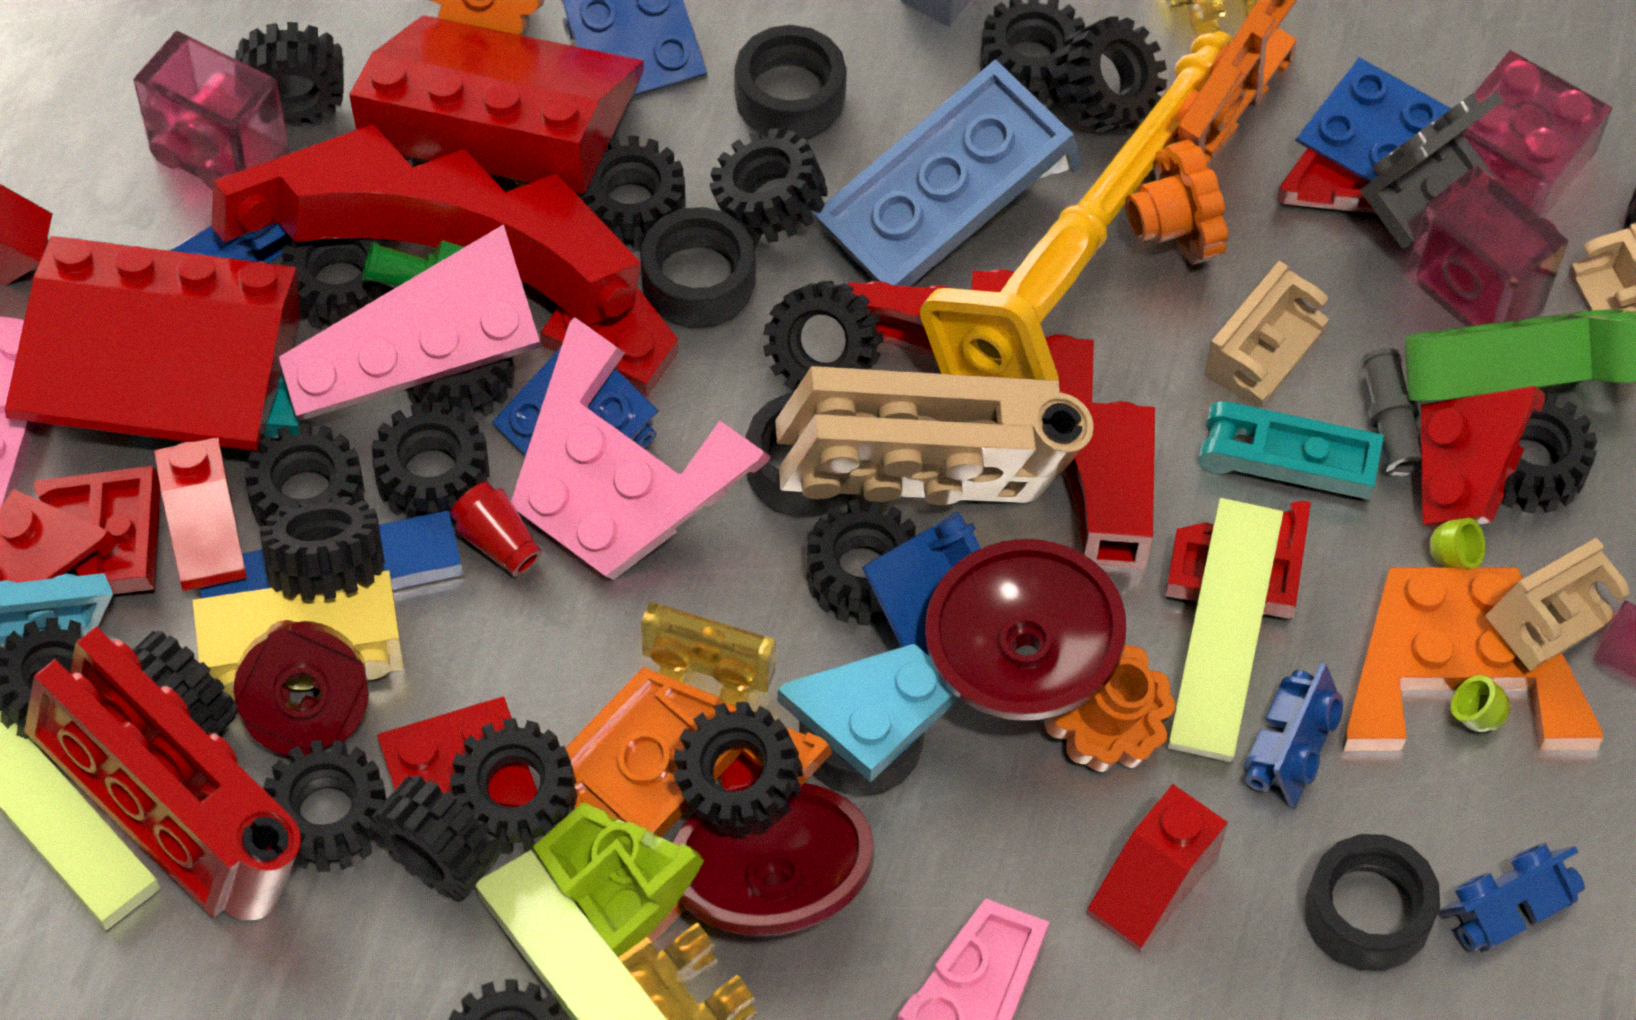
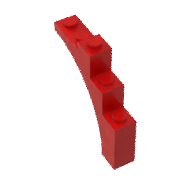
M1006 269L992 271L972 270L970 290L1001 292L1014 272ZM882 281L868 283L848 282V285L854 287L852 291L857 296L864 294L871 301L867 304L871 313L878 312L881 321L876 323L877 332H883V343L892 344L935 358L921 320L920 309L922 304L935 290L950 287L943 285L930 287L897 286ZM1064 334L1045 336L1058 373L1060 393L1069 394L1080 400L1089 410L1093 420L1094 428L1090 441L1062 472L1079 520L1082 554L1089 557L1099 566L1147 569L1153 540L1155 407L1137 406L1127 401H1114L1108 404L1092 403L1094 340L1076 339Z

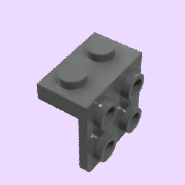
M1497 91L1482 102H1479L1472 93L1372 166L1379 176L1360 189V192L1402 249L1496 181L1490 170L1462 134V131L1503 102Z

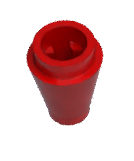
M481 482L468 490L450 511V517L457 523L455 532L501 567L507 569L513 577L519 576L528 570L542 554V550L535 544L534 538L502 488L494 489L489 482Z

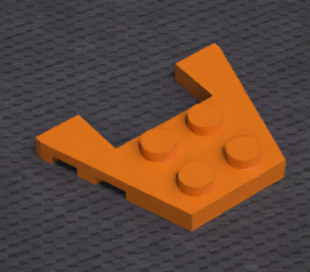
M1258 0L1232 42H1228L1216 56L1209 71L1211 75L1201 91L1193 90L1181 105L1175 117V121L1180 123L1175 141L1180 142L1191 139L1195 145L1202 149L1207 165L1238 129L1239 124L1236 121L1251 102L1257 106L1267 94L1270 87L1266 84L1275 71L1278 70L1284 73L1295 59L1297 39L1278 28V26L1297 0Z
M1456 567L1389 568L1345 731L1343 751H1402L1407 738L1401 690H1457L1465 680L1476 675L1488 676L1503 690L1531 691L1539 750H1598L1603 740V732L1562 653L1530 672L1485 617L1523 579L1517 567H1474L1473 569Z
M642 667L566 746L577 784H575L577 801L574 807L576 808L582 802L607 812L616 819L626 823L632 822L648 829L656 836L662 837L690 808L674 776V772L678 771L673 761L675 749L683 751L684 748L679 737L685 728L692 733L698 729L693 719L703 712L708 720L716 717L713 706L723 704L724 702L720 701L718 696ZM725 703L729 712L736 711V707ZM787 728L799 752L798 757L803 766V776L797 777L800 786H802L833 752L830 745L823 738L809 732L805 735ZM748 746L732 747L722 753L717 759L713 772L714 780L740 754H744L763 771V757L757 750ZM680 900L661 923L646 937L649 942L654 944L686 910Z

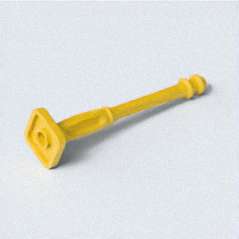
M1225 32L1202 34L1194 40L1191 54L1185 55L1178 60L1174 69L1175 81L1080 202L1077 205L1068 206L1061 211L1058 221L1050 227L1047 234L1028 254L1001 292L940 288L930 294L921 306L920 316L941 374L1059 381L1058 373L1040 323L1072 286L1083 268L1093 258L1096 250L1104 245L1107 238L1108 225L1125 205L1126 197L1135 192L1155 166L1157 151L1165 149L1167 145L1172 144L1175 140L1178 125L1180 124L1175 121V117L1181 105L1193 90L1201 91L1211 75L1209 71L1216 56L1228 42H1232L1234 37Z

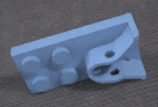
M995 59L825 202L821 213L814 212V216L818 224L874 281H882L897 286H912L1035 180L1067 170H1071L1075 174L1080 169L1082 161L1074 134Z

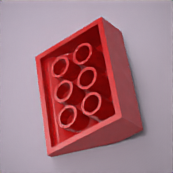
M422 15L371 53L349 93L355 129L374 124L401 155L432 161L465 148L489 174L531 183L557 173L574 192L585 194L644 71V60Z
M51 236L32 282L5 405L6 418L184 442H197L218 437L220 446L257 451L279 387L281 373L283 372L279 356L291 350L300 324L297 267Z

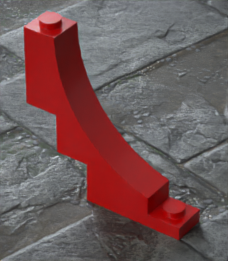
M374 124L213 181L211 227L224 242L278 222L295 242L333 238H369L396 240L436 247L441 241L466 247L504 225L520 279L557 303L573 318L575 317L589 326L606 318L619 316L626 310L634 307L641 262L557 173L505 192L465 148L412 167Z

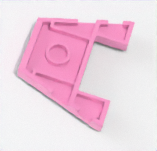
M574 317L568 325L511 502L516 511L604 576L615 580L678 532L676 527L705 505L711 507L728 494L726 489L747 473L752 472L754 474L766 465L771 456L719 420L683 473L679 474L588 408V405L625 352Z

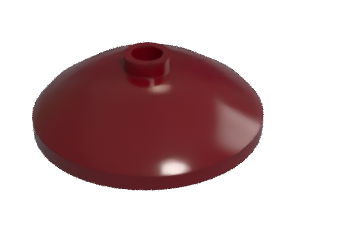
M1039 539L1002 541L978 549L963 558L939 582L929 602L925 625L928 653L932 665L943 683L953 694L973 708L996 717L1011 720L1051 718L1072 711L1096 696L1113 677L1122 659L1126 644V614L1124 605L1116 586L1106 572L1089 557L1077 550L1059 543ZM1022 646H1032L1038 650L1035 654L1028 656L1019 655L1016 652Z
M804 783L801 786L798 799L792 796L788 798L787 801L791 810L784 818L778 812L770 816L774 825L764 831L761 825L756 823L751 825L752 834L740 835L736 827H730L729 834L722 833L716 830L712 822L706 825L694 813L681 827L673 843L680 846L684 844L698 852L704 862L679 900L690 913L701 921L715 928L743 935H783L814 926L848 905L860 893L871 874L874 863V843L867 819L844 796L830 789L809 783ZM752 785L742 787L733 791H742L751 787Z

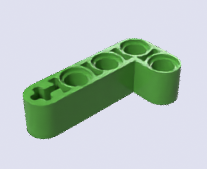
M1604 309L1415 333L1404 337L1408 399L1413 401L1447 400L1529 386L1542 387L1586 380L1614 383L1636 382V311Z

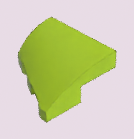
M584 802L577 806L533 846L564 895L578 902L599 935L614 954L623 959L642 943L673 909L688 889L704 862L698 852L684 844L680 846L656 836L648 829L632 822H623L607 812Z

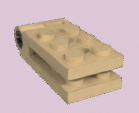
M811 366L775 420L777 444L794 445L779 466L780 490L802 492L803 496L811 499H826L838 494L864 495L865 499L872 502H887L899 497L925 498L927 503L933 505H948L960 500L1032 502L1039 499L1088 444L1093 434V420L1089 410L1080 400L1069 394L1060 393L1059 381Z

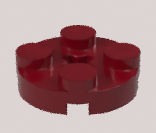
M282 620L272 624L265 633L256 637L244 650L235 671L233 691L237 710L244 720V726L257 742L280 754L289 755L288 751L297 746L300 747L303 755L312 754L310 741L322 740L324 748L331 745L334 740L345 741L357 729L366 712L369 690L365 660L362 654L345 635L321 623ZM301 673L313 676V686L320 689L317 697L305 695L300 703L290 701V688L283 684L285 680L289 677L298 678Z

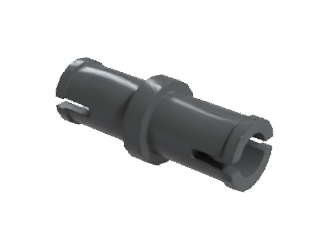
M1381 348L1367 353L1361 360L1372 404L1368 408V415L1371 425L1378 428L1379 434L1384 435L1382 447L1386 459L1385 466L1387 472L1392 476H1406L1422 470V450L1415 424L1419 410L1417 401L1408 399L1400 353L1393 348Z

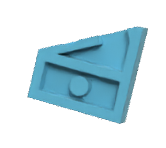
M105 573L83 576L64 574L52 579L17 583L9 580L0 581V647H6V638L13 631L23 638L24 624L35 621L39 631L45 630L46 618H58V629L67 630L70 620L80 622V636L82 637L94 627H98L113 595Z
M911 644L786 682L778 689L777 702L816 736L823 738L830 745L831 749L871 782L960 698L953 694L940 679L932 665L930 656L915 644Z

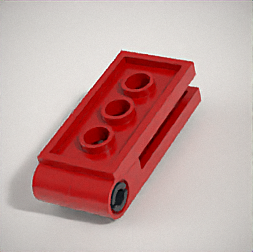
M96 626L76 642L70 673L54 659L34 675L24 732L213 919L224 910L227 914L237 919L257 920L267 916L276 908L300 848L301 836L295 820L238 765L235 752L222 737L215 733L208 735L190 718L187 705L174 690L167 686L160 688L142 671L139 658L126 643L119 639L112 641Z

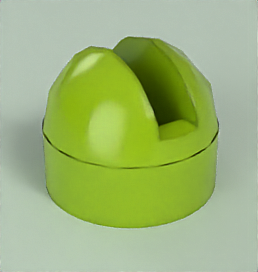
M1471 518L1449 520L1442 523L1434 530L1429 541L1431 556L1438 564L1444 567L1473 569L1481 565L1485 556L1486 544L1480 525Z
M1476 675L1465 680L1457 688L1452 697L1451 711L1453 716L1467 728L1478 733H1484L1489 730H1496L1505 724L1510 714V702L1504 690L1491 678L1485 675Z

